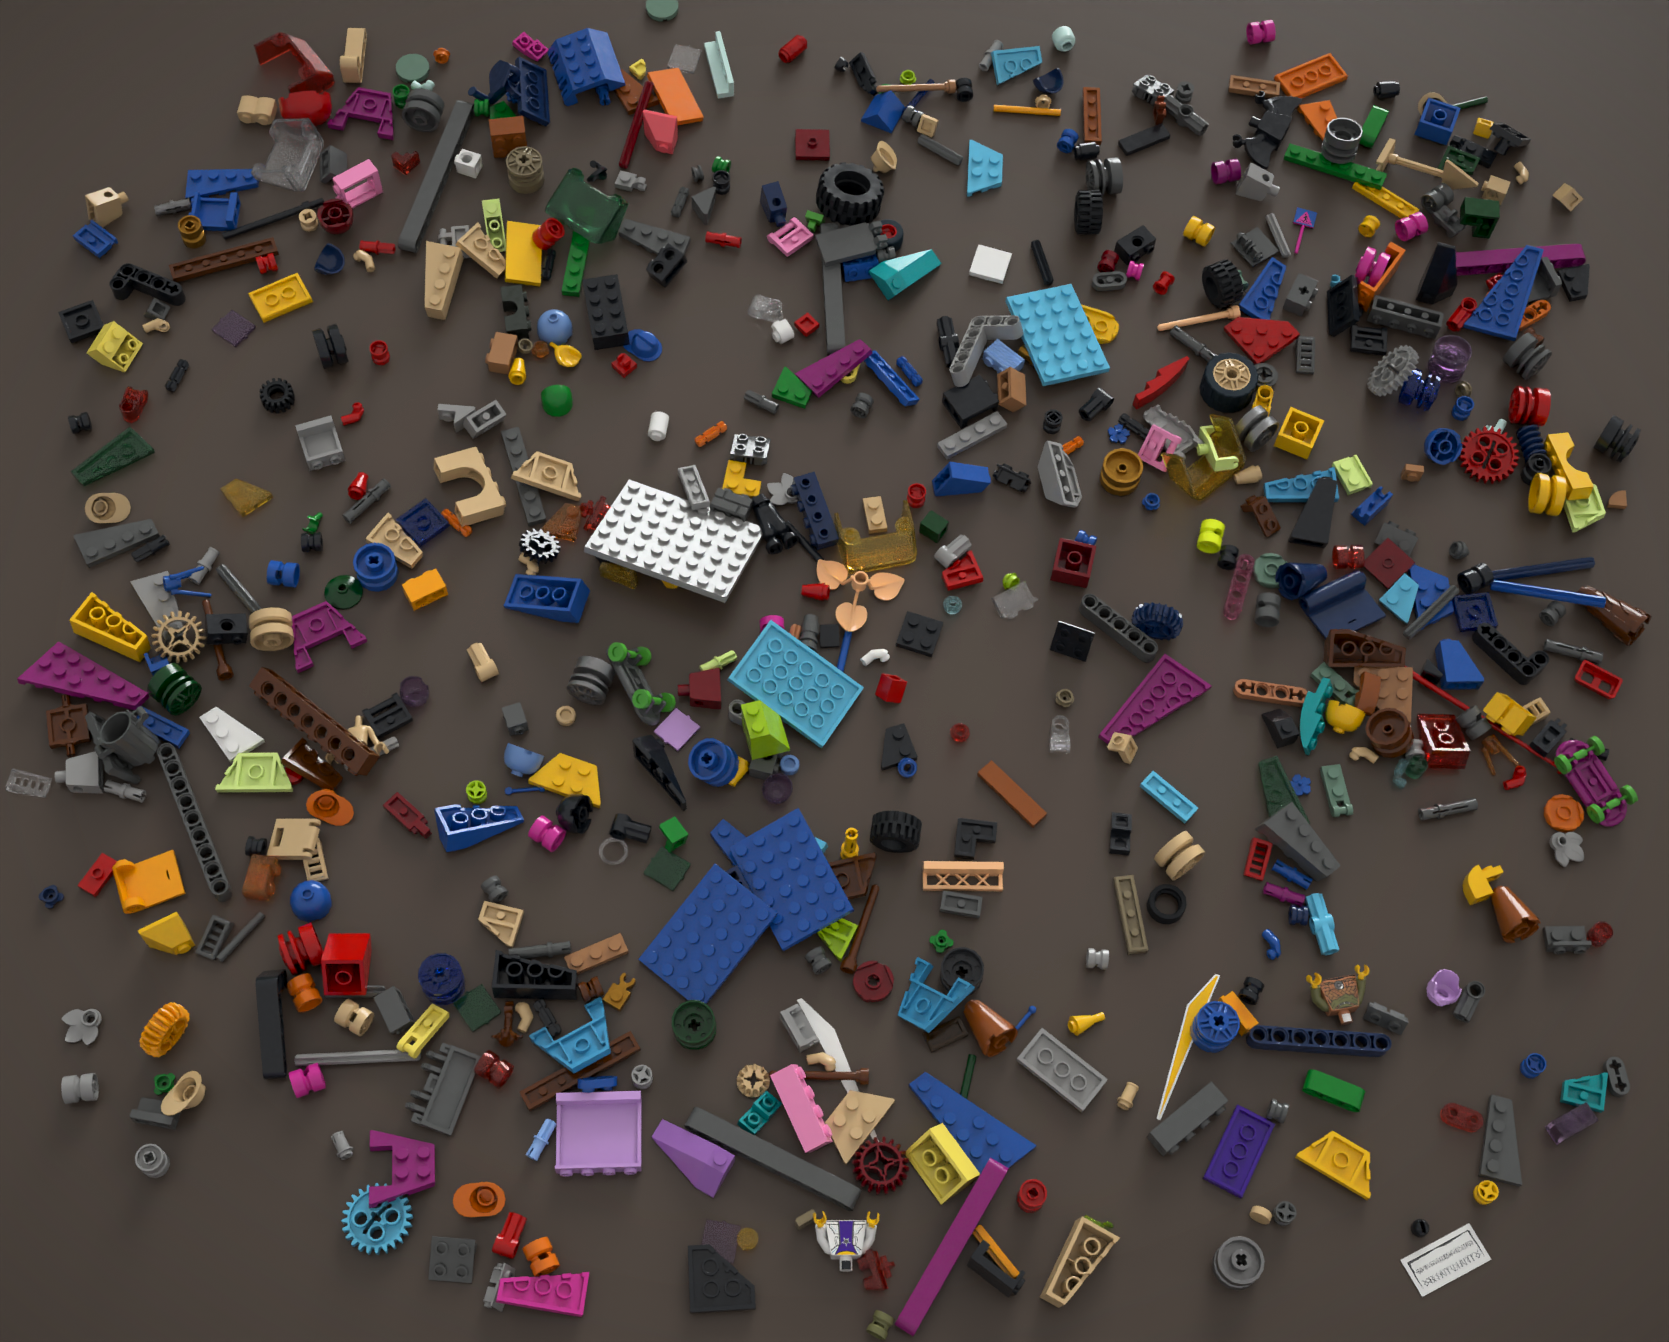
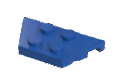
M1414 565L1408 570V576L1419 585L1414 601L1417 619L1450 586L1447 577ZM1452 600L1425 626L1431 623L1434 624L1441 618L1451 615L1454 612Z

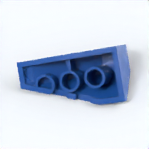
M453 804L438 807L434 810L439 838L446 852L465 849L524 822V818L517 806L479 808V805H473V808H461V805Z

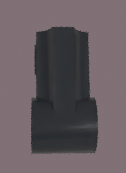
M1099 387L1094 391L1090 400L1079 409L1078 413L1083 420L1091 421L1102 410L1106 411L1112 405L1114 398Z
M618 813L614 817L609 834L618 840L629 838L647 843L652 826L632 821L628 815Z

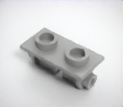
M497 1263V1266L493 1268L490 1283L496 1284L495 1288L488 1286L483 1302H485L484 1307L490 1309L493 1307L500 1312L503 1311L505 1304L495 1302L500 1278L515 1277V1268L506 1263Z

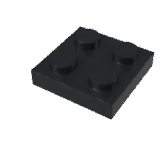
M93 300L58 312L71 343L99 334L104 326Z
M907 611L896 647L932 657L943 622Z

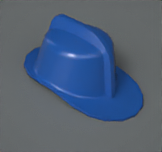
M634 329L628 332L630 345L624 346L628 352L643 361L649 362L660 357L662 345L654 334L641 329Z

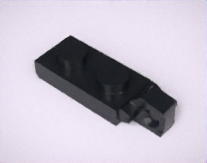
M860 52L849 64L859 86L864 91L875 96L878 93L876 90L877 86L875 85L877 82L865 54Z
M1455 135L1449 144L1452 147L1479 157L1478 164L1486 168L1491 167L1498 154Z

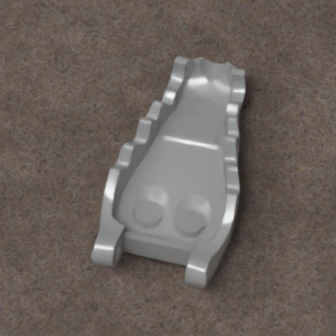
M1160 405L1151 407L1144 412L1143 418L1151 426L1156 425L1182 438L1181 443L1177 445L1172 455V458L1183 462L1186 459L1185 453L1194 447L1197 448V444H1204L1190 425H1187L1184 420L1179 421L1177 416L1174 417L1171 413L1167 414L1165 411H1162ZM1169 439L1166 440L1163 446L1165 451H1167L1171 443Z

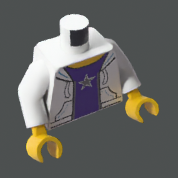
M822 1211L823 1218L818 1220L816 1219V1214L813 1213V1219L816 1223L817 1242L824 1253L830 1254V1259H839L840 1271H853L852 1259H861V1255L866 1254L875 1241L876 1225L879 1222L880 1214L877 1213V1218L872 1220L869 1217V1211L866 1218L868 1224L866 1225V1220H827L824 1211Z

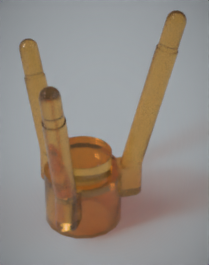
M1494 734L1482 741L1484 747L1481 751L1486 757L1492 775H1496L1489 753L1494 755L1501 750L1516 766H1521L1502 746Z

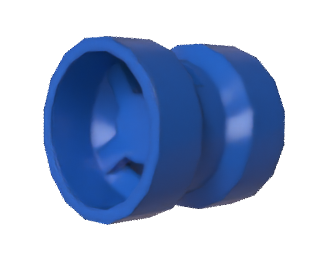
M1065 129L1057 142L1058 149L1064 153L1072 152L1074 144L1079 138L1078 134L1072 129Z
M1467 396L1459 397L1452 408V416L1460 421L1466 420L1474 408L1473 400Z
M1080 530L1074 541L1095 545L1098 537L1094 535L1088 537L1086 531Z
M1532 1053L1521 1062L1520 1071L1527 1078H1536L1546 1069V1060L1542 1055Z

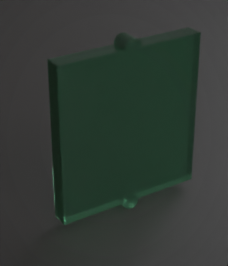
M661 847L655 857L651 858V862L644 871V874L674 891L678 883L684 880V875L691 866V863L672 852L669 853L667 849Z
M482 984L470 992L466 991L464 996L453 1002L472 1032L485 1024L488 1025L489 1021L502 1013Z

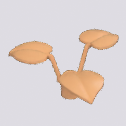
M821 559L817 562V578L820 583L830 585V590H835L840 584L846 585L852 581V588L856 591L853 605L848 602L842 603L837 607L835 614L837 622L848 632L857 631L867 620L866 608L856 605L860 591L865 590L868 585L870 590H874V595L878 599L889 601L898 595L905 581L904 578L891 573H876L868 579V575L863 571H858L854 576L851 575L847 579L848 571L843 564Z

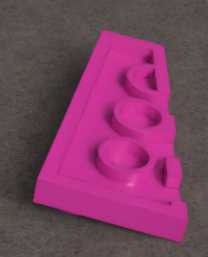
M582 1272L581 1274L566 1273L553 1276L541 1275L539 1277L500 1278L495 1302L582 1317L589 1272Z

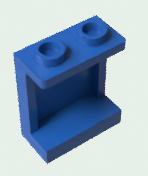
M195 191L194 198L191 199L192 211L189 212V215L200 219L203 230L229 231L237 228L241 206L238 193L230 192L229 199L203 198L199 192Z

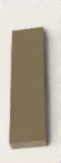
M1134 875L1114 877L1113 882L1128 955L1147 953L1149 949Z

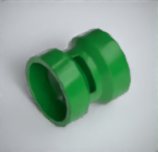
M404 84L396 85L392 90L395 105L400 109L404 108L410 92L409 88Z

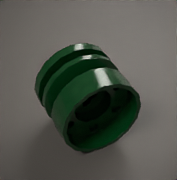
M176 663L167 664L154 674L147 686L148 694L161 703L162 707L174 716L190 709L198 700L202 691L201 685L192 676H188L187 672Z
M689 1000L681 1003L675 1009L672 1015V1029L677 1042L689 1050H700L707 1047L713 1041L716 1035V1020L712 1009L706 1003L699 1000ZM692 1024L697 1025V1031H693Z

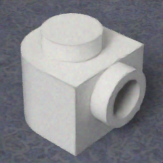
M786 319L772 324V336L775 342L783 344L794 338V332Z

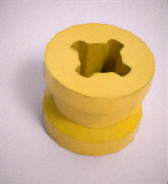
M1367 215L1359 225L1358 230L1363 236L1372 237L1375 234V230L1380 227V221L1375 216Z
M1489 1180L1482 1181L1473 1190L1474 1199L1482 1205L1490 1204L1499 1194L1497 1185Z

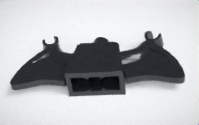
M1259 91V96L1255 94V103L1263 104L1266 112L1262 119L1252 116L1249 126L1256 128L1255 136L1242 140L1241 135H1233V146L1240 148L1244 145L1245 151L1251 160L1261 168L1268 169L1270 155L1280 147L1292 120L1291 114L1300 106L1302 99L1292 96H1277L1266 100L1265 92Z

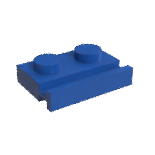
M93 220L90 221L89 225H85L73 235L78 243L98 258L108 252L113 244L118 243L116 237Z

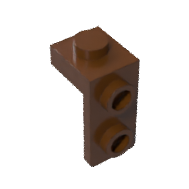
M1253 495L1245 500L1246 503L1241 505L1243 512L1254 513L1265 537H1269L1281 529L1266 496L1256 497Z

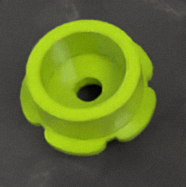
M905 70L900 75V82L904 85L916 82L915 74L911 70Z
M1008 573L1003 578V586L1005 589L1014 590L1018 586L1020 579L1016 573Z

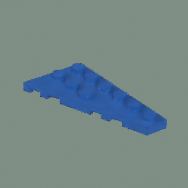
M1526 245L1509 269L1505 271L1502 278L1498 280L1486 295L1483 302L1464 323L1463 328L1515 341L1544 249Z
M924 1072L909 1084L910 1089L936 1122L945 1125L980 1174L990 1157L1010 1168L1036 1148L1035 1144L927 1072Z

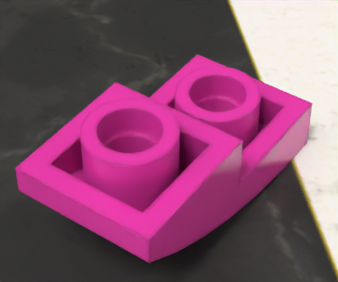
M525 32L512 42V45L517 50L537 62L549 50L538 39L534 41Z

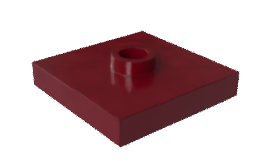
M795 129L796 160L830 161L829 130Z
M1387 538L1361 565L1389 590L1404 573L1415 565V562Z

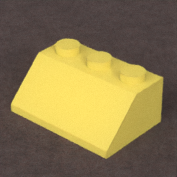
M943 1123L930 1128L906 1150V1157L941 1205L980 1176L978 1170Z

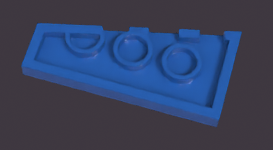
M1272 257L1239 304L1240 310L1251 318L1270 320L1287 266Z
M722 819L710 832V836L729 858L731 864L738 866L729 847L743 840L746 836Z

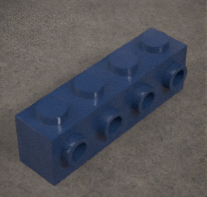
M815 471L794 477L790 487L792 494L797 496L798 510L803 513L804 527L809 529L811 545L815 546L816 551L837 545L839 536Z

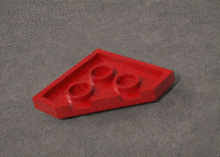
M1237 317L1224 327V331L1255 365L1264 363L1300 335L1288 321Z

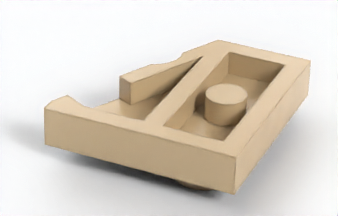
M484 901L478 920L505 945L513 948L524 911Z

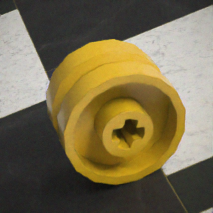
M1535 474L1528 496V509L1530 513L1541 514L1545 511L1550 516H1558L1560 514L1566 497L1565 477L1554 475L1549 478L1547 474Z

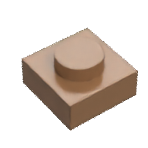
M1405 464L1401 472V479L1410 482L1420 481L1424 473V466Z

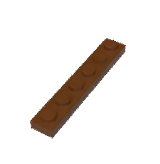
M271 237L170 264L169 268L173 281L180 282L256 261L255 257L258 256L266 257L270 253L277 256L279 253L274 238Z
M629 1031L609 1042L611 1053L580 1071L572 1073L566 1067H563L521 1090L519 1093L529 1112L556 1098V1093H565L576 1087L579 1078L594 1077L641 1051L632 1032Z

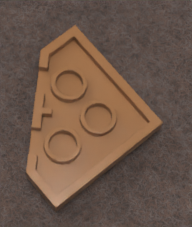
M1354 667L1353 685L1358 690H1360V674L1364 671L1381 677L1376 709L1395 708L1402 711L1410 725L1413 668Z

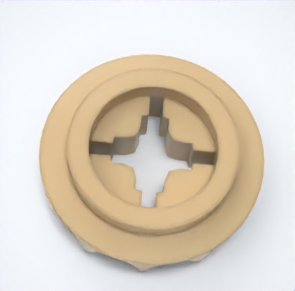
M756 1064L746 1065L739 1071L737 1076V1087L747 1097L755 1098L761 1096L768 1090L770 1085L769 1073H767L764 1067ZM753 1073H755L756 1079L759 1080V1082H755L754 1088H752L751 1082L747 1081V1079H751Z

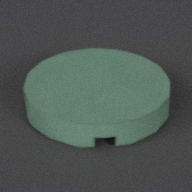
M647 0V14L656 21L666 19L669 21L678 13V1Z
M407 54L402 56L396 63V74L403 82L416 81L419 83L424 81L429 75V62L422 55Z
M1263 554L1254 562L1253 576L1263 587L1279 588V583L1275 581L1276 571L1279 566L1288 562H1285L1278 554Z

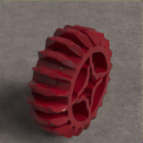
M874 1137V1144L866 1140L867 1148L864 1145H860L859 1150L861 1152H855L854 1156L857 1159L852 1161V1165L857 1166L853 1168V1173L859 1174L855 1180H863L861 1183L862 1188L869 1185V1193L875 1188L876 1195L880 1194V1189H883L884 1194L887 1195L889 1187L891 1191L895 1192V1184L901 1187L903 1182L900 1179L906 1180L907 1175L904 1172H909V1167L905 1165L909 1163V1159L902 1158L906 1155V1151L902 1150L899 1152L901 1145L897 1144L894 1147L893 1139L889 1141V1144L885 1143L886 1137H882L881 1142H878V1138ZM875 1151V1160L869 1162L868 1165H863L865 1158ZM882 1151L890 1153L896 1160L886 1158ZM878 1160L885 1164L883 1174L882 1170L879 1167L877 1168ZM898 1166L896 1175L887 1180V1171ZM866 1172L876 1174L880 1181L872 1179Z

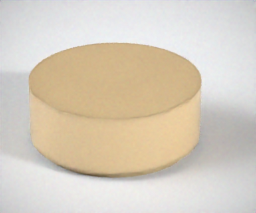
M570 706L560 707L556 712L557 722L562 726L573 724L576 719L575 710Z
M1253 1206L1249 1214L1253 1220L1261 1224H1269L1272 1218L1271 1212L1261 1206Z

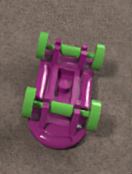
M1597 736L1589 738L1587 744L1578 740L1563 742L1556 750L1555 765L1566 776L1586 806L1590 819L1606 827L1618 825L1626 816L1627 804L1632 805L1638 801L1635 790L1629 785L1621 787L1620 790L1618 789L1597 757L1605 752L1604 744Z

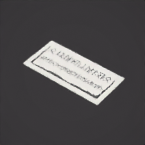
M1470 1223L1400 1261L1423 1297L1492 1259Z

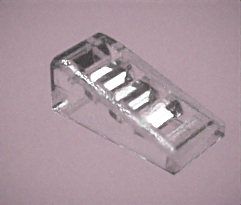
M12 768L5 785L6 791L46 798L52 778ZM17 778L20 779L19 784H15ZM28 780L27 786H23L24 781ZM33 781H37L36 784H35L34 789H33V788H30L31 785H32V782H33ZM41 782L45 783L42 791L38 790Z

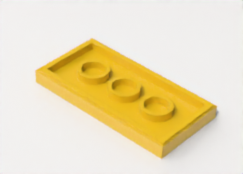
M507 221L505 282L540 287L542 249L533 242L532 234L541 225Z

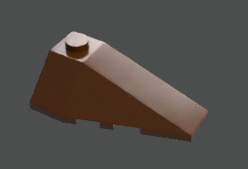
M1330 629L1324 646V662L1328 667H1405V647L1350 629Z

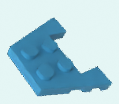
M917 957L915 961L917 966L915 972L911 973L909 979L911 984L909 990L905 991L898 1016L930 1033L975 987L958 977L947 995L923 984L934 966Z
M601 997L584 1005L592 1019L591 1022L556 1041L553 1040L547 1028L543 1027L530 1034V1040L572 1073H576L609 1055L611 1049L604 1003Z

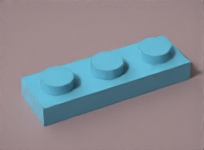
M1154 771L1140 784L1144 791L1184 824L1198 810L1196 805Z

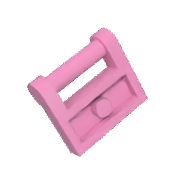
M793 217L789 220L788 224L775 233L767 235V239L788 257L813 240L814 235L797 218ZM794 228L793 231H791L790 233H788L787 235H785L783 238L779 239V238H780L781 236H783L785 233H787L788 231H790L791 229Z
M1152 425L1138 456L1142 461L1161 471L1167 472L1169 467L1167 465L1177 445L1181 443L1182 438L1156 425ZM1169 439L1171 443L1162 461L1159 462L1157 458L1166 440Z

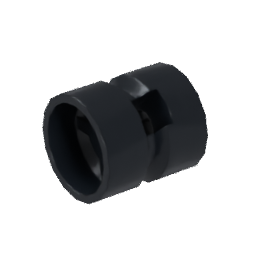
M1535 453L1530 456L1520 474L1525 484L1531 486L1533 477L1537 473H1549L1552 467L1549 457L1541 453Z
M1479 563L1471 567V569L1459 573L1457 581L1461 590L1465 594L1470 595L1477 592L1480 588L1491 585L1494 582V577L1491 569L1485 563Z

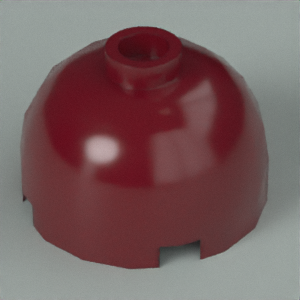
M342 199L327 200L317 211L321 227L330 234L340 235L346 233L353 224V210L350 204L343 202Z

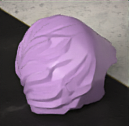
M1447 969L1439 970L1428 982L1426 988L1427 997L1437 1006L1453 1004L1458 1000L1462 991L1461 988L1459 989V977L1457 974Z

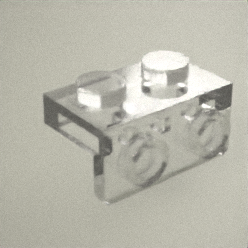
M1025 581L991 598L1000 617H1008V619L1019 615L1018 611L1021 609L1026 611L1034 607L1033 603L1038 601L1037 597L1033 598Z

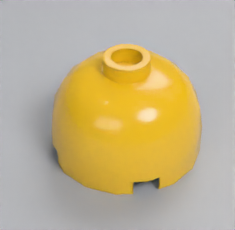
M1329 700L1325 716L1328 724L1333 727L1334 732L1344 734L1345 731L1352 732L1361 726L1366 715L1364 711L1348 704H1340L1339 706V701Z

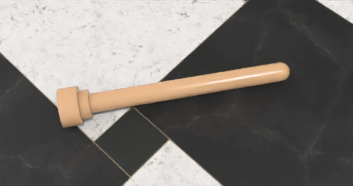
M1233 305L1227 308L1226 311L1159 324L1157 329L1165 331L1174 328L1176 325L1184 327L1227 317L1234 320L1241 316L1240 308L1238 305Z

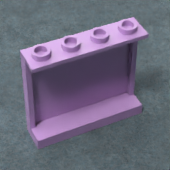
M641 1091L556 1093V1174H560L563 1177L572 1176L573 1173H581L582 1176H592L594 1173L603 1172V1175H615V1172L634 1175L637 1174V1171H642Z

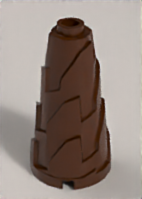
M1582 586L1577 592L1606 598L1604 608L1583 606L1587 608L1588 612L1599 619L1606 628L1613 632L1617 639L1627 646L1632 645L1645 630L1643 623L1649 624L1652 616L1637 607L1634 608L1620 599L1617 600L1593 587Z

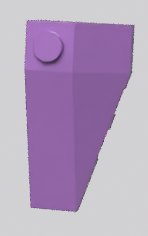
M664 1119L661 1120L652 1135V1139L689 1179L690 1183L696 1189L714 1198L735 1162V1155Z

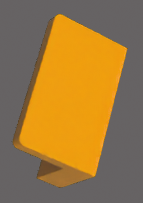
M1233 991L1219 998L1218 1001L1230 1005L1237 1012L1240 1020L1238 1033L1241 1037L1248 1033L1252 1027L1259 1024Z

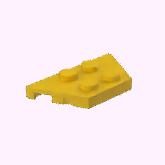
M559 753L528 780V784L542 787L545 790L565 797L571 794L587 795L592 801V806L600 809L597 766Z
M1334 1131L1329 1132L1295 1156L1296 1159L1366 1200L1370 1198V1152Z

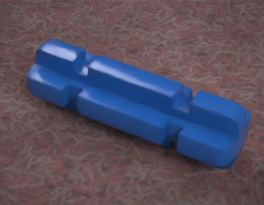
M901 356L897 359L896 364L902 368L901 370L908 379L912 380L911 382L914 386L921 385L923 383L921 376L917 375V371L909 362L907 363L908 360Z

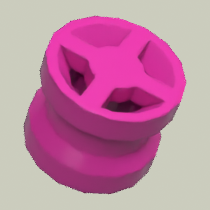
M1130 260L1126 273L1127 278L1133 277L1139 281L1144 264H1136Z

